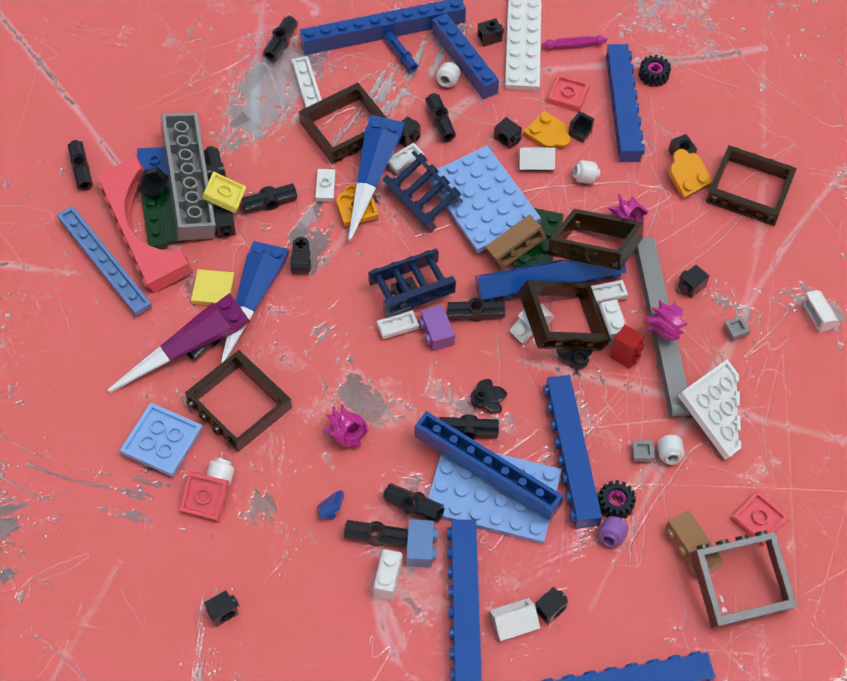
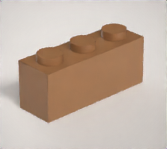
M529 214L485 247L493 261L503 270L547 237L542 226Z
M688 510L670 519L667 522L665 533L668 539L673 540L677 546L678 554L687 561L690 572L696 575L690 553L697 550L696 546L709 544V547H712L713 545ZM718 553L705 555L710 574L720 570L724 562Z

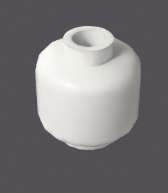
M452 62L443 63L437 71L436 80L443 87H453L461 75L459 67Z
M580 160L574 165L572 174L578 183L593 184L600 177V169L594 161Z
M665 435L657 443L659 458L662 462L674 465L684 458L685 451L680 437Z
M216 458L215 461L209 463L206 475L229 480V486L232 482L234 467L230 461Z

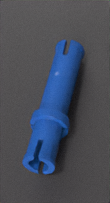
M392 31L386 33L384 39L399 56L400 62L404 63L410 72L417 70L418 64L412 58L410 51L404 48Z

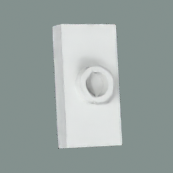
M412 143L392 155L388 166L395 174H398L416 160L411 152L415 151L417 154L422 153L423 155L424 153Z
M318 169L316 201L334 202L335 169Z
M623 280L591 286L598 305L601 302L628 298Z
M413 310L377 321V326L383 340L419 329V324Z

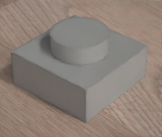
M742 316L724 322L723 326L732 341L747 336L750 333V329Z
M633 440V462H654L653 440Z

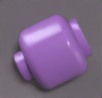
M610 516L603 521L598 536L604 545L618 547L622 545L628 534V526L622 518Z

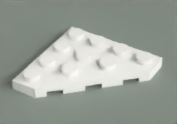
M728 359L678 394L680 400L725 460L741 449V441L738 437V432L741 430L740 416H738L740 392L737 391L739 374Z

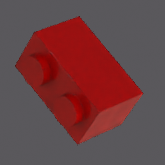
M624 324L614 338L610 358L630 369L633 363L637 364L642 357L640 353L645 346L643 344L645 336Z

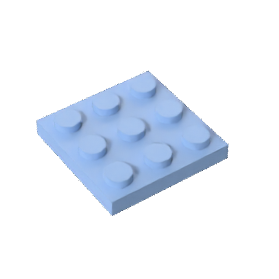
M150 403L121 447L120 453L174 477L202 432L203 426Z

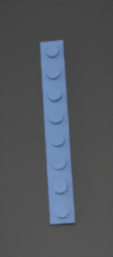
M71 206L57 214L63 226L134 315L138 316L152 307L151 302L76 209Z

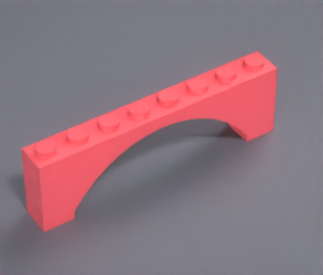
M134 156L97 175L100 180L98 186L102 193H106L104 199L108 206H112L110 212L114 219L118 220L116 225L119 231L125 235L122 238L127 247L130 246L131 248L128 251L132 259L137 261V264H135L137 271L144 276L141 278L146 288L150 287L153 293L193 273V270L182 250L166 251L157 249L136 237L132 228L131 211L135 196L139 190L138 184L144 168L137 156Z

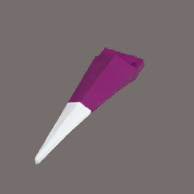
M229 293L215 304L212 302L112 385L107 392L112 393L142 375L188 352L231 335L251 321Z

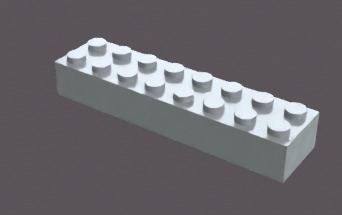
M197 112L161 114V133L177 241L213 239L216 226L213 206L211 202L202 199L208 184V176Z

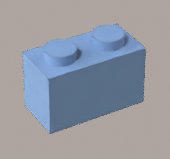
M409 520L407 566L432 568V560H436L437 548H433V541H437L438 528H434V521Z

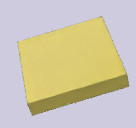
M213 172L202 199L236 213L246 186Z
M198 269L191 303L209 306L212 302L215 304L227 294H232L235 273Z

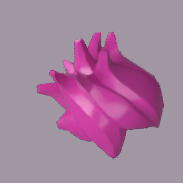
M618 194L619 206L608 207L613 212L610 216L644 222L643 215H647L649 212L634 197L626 201L623 200L621 194Z
M659 300V308L652 307L656 314L645 316L647 322L653 323L645 330L656 332L668 341L680 339L679 335L684 333L680 328L687 325L685 321L681 320L683 309L677 306L675 301L673 305H666Z
M343 404L341 405V413L337 412L335 406H333V414H326L331 426L322 432L330 433L329 435L333 436L342 446L360 448V438L369 432L366 421L360 415L347 411Z

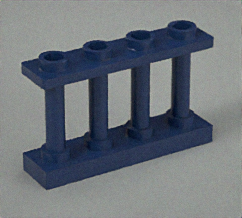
M413 151L411 153L416 160L397 178L391 179L386 175L382 180L432 232L437 228L433 223L434 218L454 199L460 204L463 203L460 198L462 194L456 187L451 188L449 186L450 182L444 175L440 177L437 174L439 171L433 164L429 166L426 163L428 160L422 153L417 154ZM422 165L427 171L408 189L402 190L400 188L401 183ZM433 176L438 183L419 201L413 202L411 200L412 194ZM444 187L450 194L430 213L427 212L425 214L422 211L423 206Z
M437 248L410 256L398 262H392L387 266L375 268L368 272L369 284H378L385 297V300H383V312L386 317L455 293L456 280L453 276L444 278L437 265L439 257ZM430 266L438 281L427 284L419 269ZM411 271L420 285L419 288L413 290L409 289L402 276ZM395 277L403 293L392 296L385 280Z

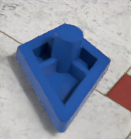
M342 490L336 491L317 506L321 519L326 517L334 519L337 516L335 512L340 510L344 497Z

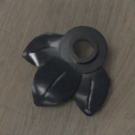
M557 349L556 352L563 361L570 362L574 367L582 369L588 365V357L592 354L593 350Z
M484 379L478 382L470 398L472 404L476 407H484L490 412H501L502 407L499 402L505 399L507 392L502 387L493 386L491 379Z

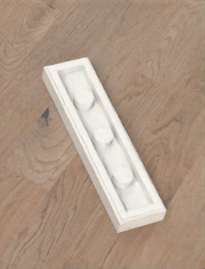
M308 56L291 59L305 108L321 101L322 99Z

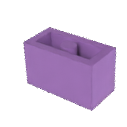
M443 305L421 310V318L418 319L421 330H425L426 334L424 336L427 345H431L433 351L455 345V334Z

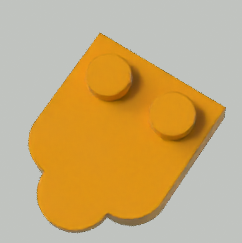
M543 111L523 131L524 137L540 147L565 148L570 143L567 124L546 111Z
M679 149L674 153V163L669 166L668 173L681 198L713 182L699 155L695 153L689 154L684 149Z
M348 185L336 199L344 227L351 225L356 193L355 185ZM373 196L360 223L379 219V213Z

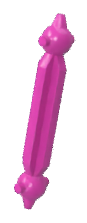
M597 35L596 37L558 38L555 41L548 39L541 46L547 49H553L554 47L560 49L592 46L593 44L602 45L608 41V38Z

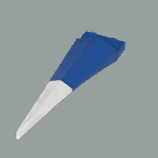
M374 115L369 117L363 141L348 237L349 242L352 240L369 201L401 140L405 122Z
M253 241L246 257L236 302L249 320L284 268L289 249ZM246 325L237 332L227 336L221 363L228 359Z

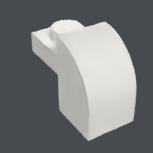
M540 304L547 325H549L555 316L543 304ZM523 310L518 315L520 317L519 320L509 331L521 343L525 344L533 333L525 310Z

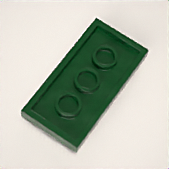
M534 208L541 217V223L539 224L542 226L547 238L516 259L513 268L553 261L554 256L549 255V239L562 224L564 214Z

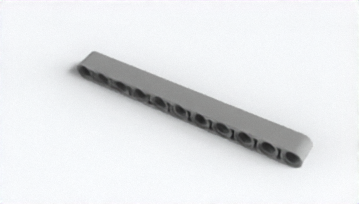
M654 237L643 238L634 250L648 316L656 314L652 307L659 308V300L669 305ZM652 331L670 417L690 416L691 413L678 397L679 393L688 388L677 340H665Z

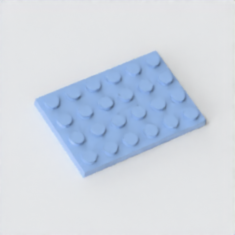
M488 146L437 169L439 171L437 174L440 177L444 175L450 182L449 186L451 188L456 187L462 194L460 198L463 203L460 204L454 199L446 209L477 254L486 250V245L529 214L538 223H541V217ZM433 176L427 180L431 188L438 183ZM443 187L436 195L442 201L450 193Z
M441 453L428 497L444 505V515L441 519L447 521L476 520L477 528L544 545L549 520ZM495 453L557 491L562 469Z

